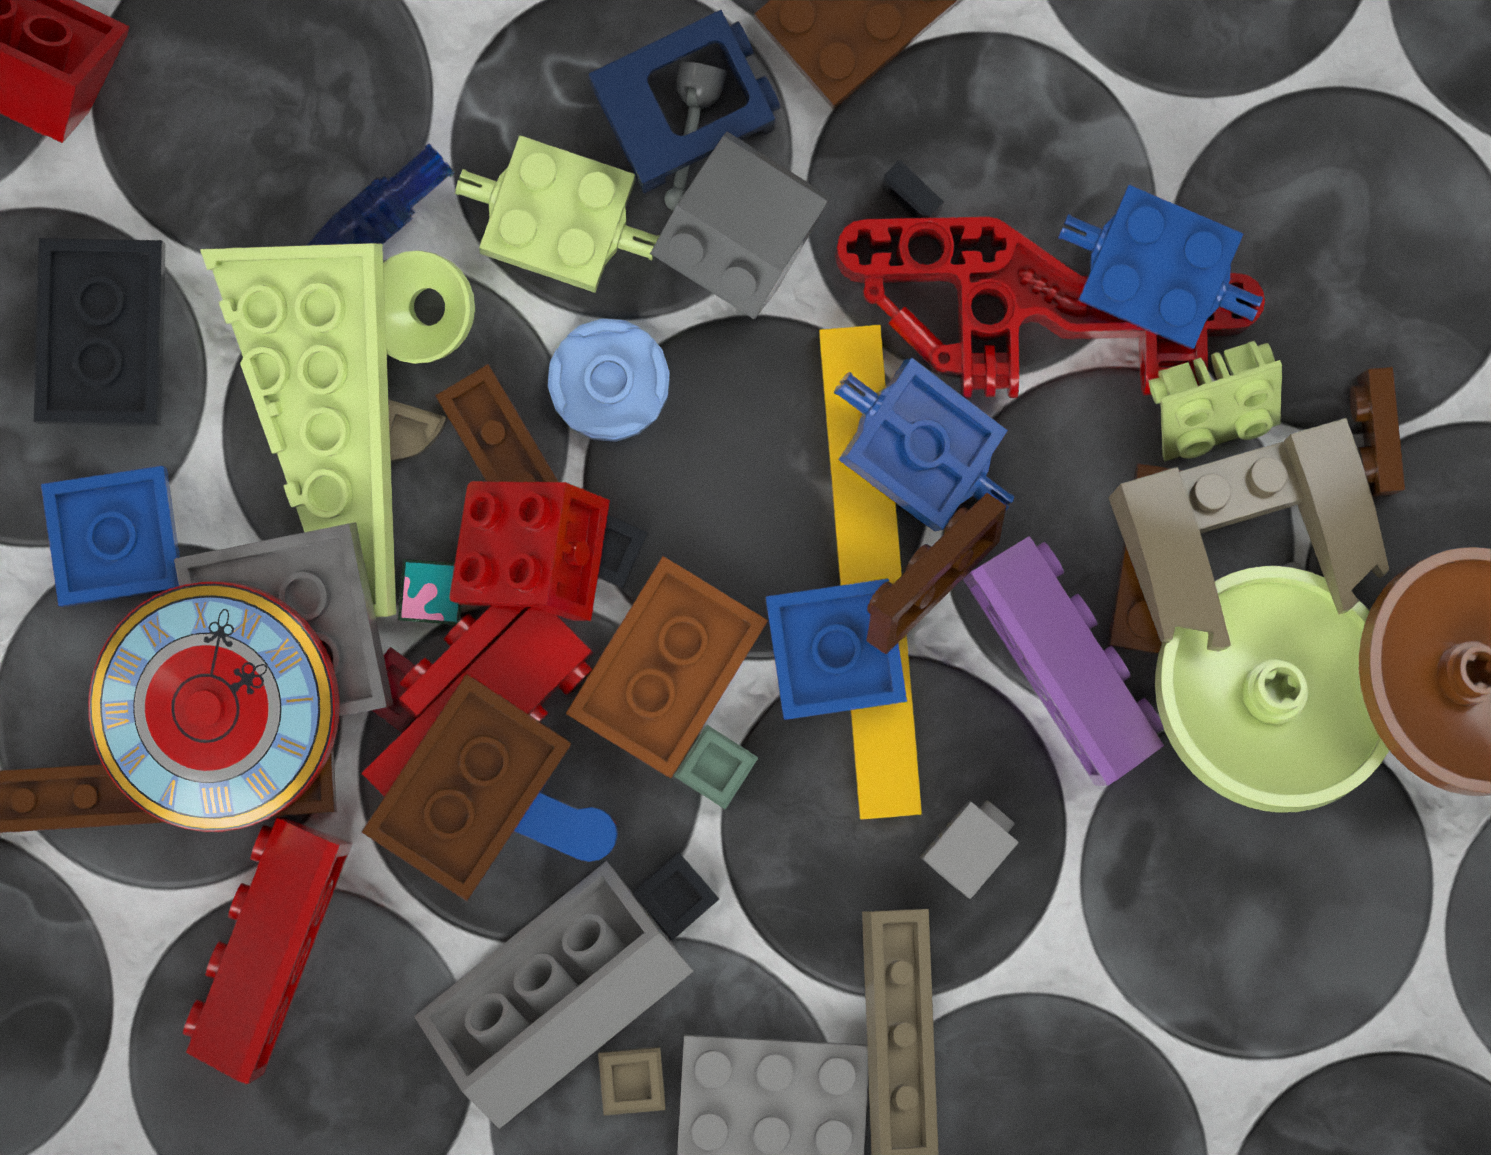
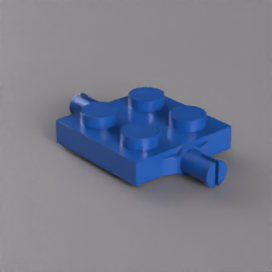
M1131 185L1127 186L1116 214L1102 229L1075 218L1068 213L1063 225L1084 233L1085 236L1062 227L1058 239L1066 240L1092 252L1090 273L1078 301L1189 349H1194L1206 320L1218 307L1253 321L1258 310L1237 302L1236 299L1256 308L1260 307L1263 299L1262 296H1257L1229 284L1231 262L1244 235L1243 233Z
M910 358L903 361L887 387L878 393L854 377L851 372H848L840 380V385L836 386L834 394L839 395L862 413V416L859 420L857 432L838 460L934 532L943 530L958 506L972 496L979 501L986 493H989L1005 505L1013 502V494L1008 493L986 476L989 471L992 454L1008 430L916 360Z

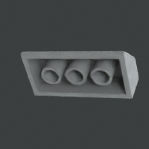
M606 861L414 1017L461 1091L500 1129L689 976L693 970L665 932Z

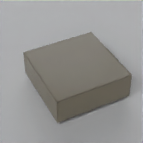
M660 1046L598 1053L604 1116L666 1110Z

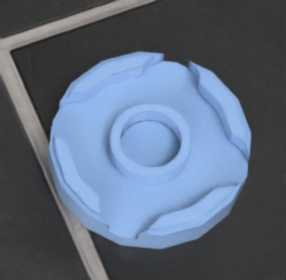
M601 318L579 325L560 343L549 364L548 389L555 410L571 429L592 440L617 442L639 435L657 420L668 399L670 372L662 348L647 332L626 320Z

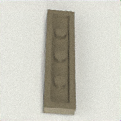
M929 909L862 911L871 1155H939Z

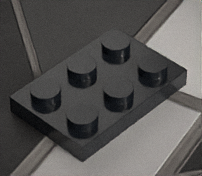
M39 238L34 393L35 423L55 425L161 426L166 244L162 240Z

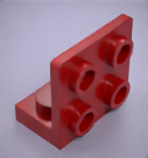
M470 482L466 490L449 596L450 600L460 605L535 607L569 620L591 621L610 500L567 482Z

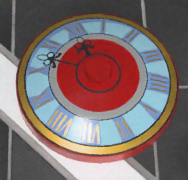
M223 581L198 582L171 588L151 597L131 611L114 629L99 654L93 670L88 700L89 722L96 751L104 768L120 791L143 811L163 822L176 827L203 832H223L248 827L277 815L297 801L312 786L330 756L337 734L340 713L338 684L332 662L326 648L308 622L285 602L265 591L239 583Z

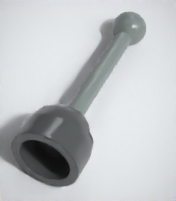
M679 62L676 76V91L680 99L689 107L683 136L696 131L701 110L712 106L720 99L725 86L726 70L700 63ZM689 166L676 171L673 187L665 194V204L673 211L686 192L685 185Z

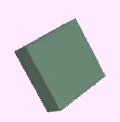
M706 725L674 774V777L726 809L758 760V757L709 725Z

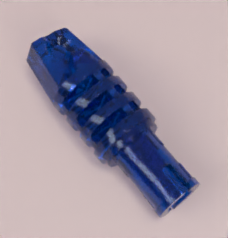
M428 143L422 152L390 179L384 175L381 179L377 177L370 185L331 216L307 246L382 243L384 245L392 236L414 219L413 215L416 211L413 207L445 179L454 175V170L447 162L445 163L440 153Z

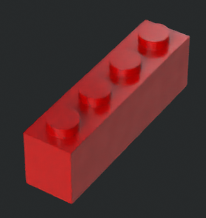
M530 607L362 772V775L385 796L466 673L541 722L549 714L541 705L558 688L566 696L572 692L593 670L586 661L594 653L557 615Z

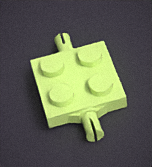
M520 135L509 166L499 176L497 181L463 169L455 190L457 195L460 194L489 204V222L479 247L480 254L596 293L605 265L615 255L618 248L652 260L654 256L650 252L660 236L626 225V205L635 182V174Z

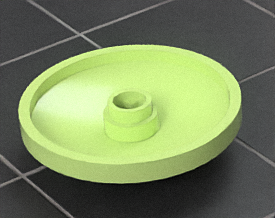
M1282 566L1254 567L1231 573L1216 580L1215 585L1231 646L1219 652L1207 650L1208 632L1175 627L1173 639L1169 643L1162 642L1155 673L1156 702L1163 728L1172 747L1189 770L1205 785L1229 800L1250 808L1279 813L1300 812L1322 807L1342 798L1371 776L1389 752L1369 717L1360 686V641L1364 624L1370 611L1359 601L1348 612L1338 615L1325 578L1297 568Z

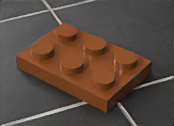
M662 556L566 714L667 777L672 778L768 620Z

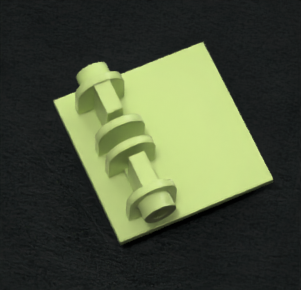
M1251 341L1247 344L1225 350L1224 359L1231 376L1219 352L1213 353L1211 358L1217 380L1213 382L1202 358L1194 360V368L1200 386L1197 385L1188 362L1158 371L1159 378L1149 380V388L1155 404L1161 403L1162 456L1164 461L1180 456L1183 458H1195L1210 451L1214 445L1236 438L1243 440L1254 439L1264 435L1272 427L1280 425L1282 364L1280 360H1274L1268 343L1257 346L1255 341Z

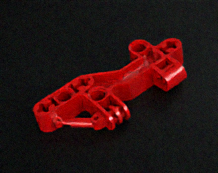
M992 217L863 219L854 221L846 226L840 234L835 255L837 267L841 273L851 281L864 283V299L870 304H877L892 318L888 324L929 363L932 371L941 375L960 376L961 395L966 399H971L972 391L984 389L985 397H995L996 389H1007L1009 398H1018L1019 328L1029 322L1039 323L1064 339L1139 338L1140 383L1143 395H1152L1149 388V380L1159 378L1158 371L1187 362L1190 365L1197 385L1200 386L1194 368V360L1202 358L1208 371L1207 336H1232L1242 333L1258 320L1265 304L1263 289L1255 279L1246 274L1230 273L1229 284L1263 297L1258 308L1246 303L1248 307L1258 310L1254 320L1249 321V319L1237 315L1236 319L1232 318L1231 311L1218 307L1206 320L1194 349H1189L1078 301L1088 276L1079 275L1002 220ZM952 235L961 236L958 248L975 247L980 237L985 235L990 236L991 246L1001 247L1002 249L996 252L990 263L983 262V256L979 251H962L958 259L959 264L953 265L950 263L954 251ZM890 236L900 237L896 252L898 266L889 265L891 253L873 254L869 265L859 264L858 255L847 253V250L855 249L857 239L859 238L868 239L871 249L880 250L889 249L891 243ZM919 236L931 237L940 245L942 256L933 264H919L910 256L908 244ZM946 281L954 284L958 292L959 343L944 345L906 306L900 310L884 294L883 283ZM983 295L995 297L1003 305V320L992 325L979 322L972 313V301L978 296ZM1002 336L1006 338V352H995L994 345H984L983 353H972L971 338L983 341L997 339Z

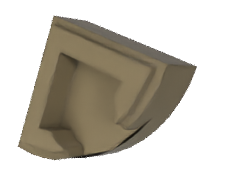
M388 399L391 462L410 459L428 449L442 433L448 420L447 417Z

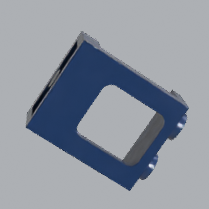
M722 10L714 12L588 74L592 90L643 193L665 184L666 176L711 155L726 132L742 140L761 130L764 135L775 130L776 119L773 112L781 109L778 98L765 75L758 79L755 78L746 60L747 57L754 54L749 39L739 21L728 24ZM718 43L748 103L745 107L685 136L676 135L671 131L648 84V78L654 71L710 44Z

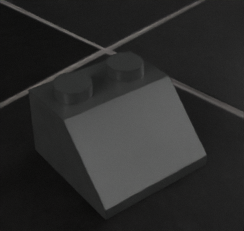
M726 132L675 207L650 254L755 319L777 292L832 197L731 133Z

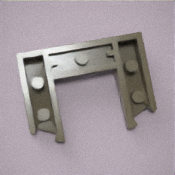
M1347 418L1290 434L1283 442L1179 472L1178 467L1128 481L1120 484L1108 497L1161 642L1169 643L1173 639L1175 627L1208 632L1207 650L1219 652L1231 646L1201 533L1297 505L1338 615L1348 612L1359 602L1351 590L1371 570L1379 579L1389 571L1375 505Z

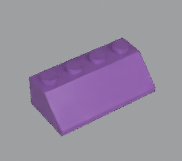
M1028 536L970 572L963 580L1094 785L1108 786L1164 746L1157 735L1164 728L1151 704L1145 698L1136 702L1123 681L1130 678L1131 675L1116 650L1112 646L1102 650L1090 629L1097 625V621L1085 601L1079 594L1069 598L1059 583L1057 577L1063 574L1064 570L1053 551L1045 542L1036 546L1031 537Z

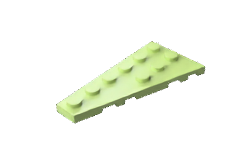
M382 243L200 249L207 270L213 271L223 299L219 302L225 322L232 325L243 359L240 364L272 454L277 453L287 481L284 489L291 508L296 507L304 532L356 522L375 617L396 615Z

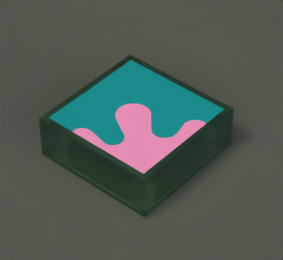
M403 559L398 621L455 626L462 619L463 605L454 603L449 598L455 563Z

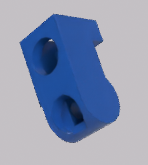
M547 782L514 830L578 860L587 862L600 860L610 854L618 838L617 824L610 814L603 809L595 807L578 809L544 794L543 791Z

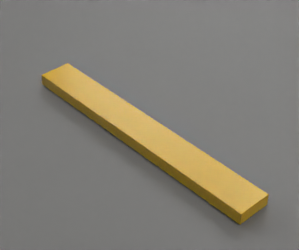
M881 325L819 330L840 586L888 578L889 582L894 584L902 576L896 503L838 460L857 432L862 413L839 395L834 394L836 386L840 385V380L848 372H851L854 377L876 393L886 387ZM907 634L898 642L907 702L850 710L860 820L922 815Z

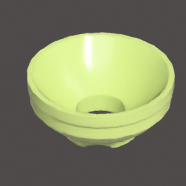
M408 251L386 260L383 263L387 355L399 361L413 364L429 363L446 357L462 344L473 324L475 303L469 281L453 262L436 253ZM428 288L440 293L445 302L443 317L439 322L431 326L422 323L414 310L417 296Z

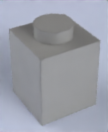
M988 800L985 801L980 809L971 801H967L920 858L966 898L971 899L1019 843L1008 833L1015 823Z

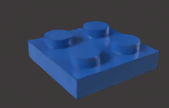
M157 466L41 484L58 606L68 607L160 593L179 586L174 559L180 558L167 467Z
M889 578L765 597L784 720L907 702L899 644L897 643L887 654H884L866 641L871 615L867 612L868 604L877 589L889 581Z

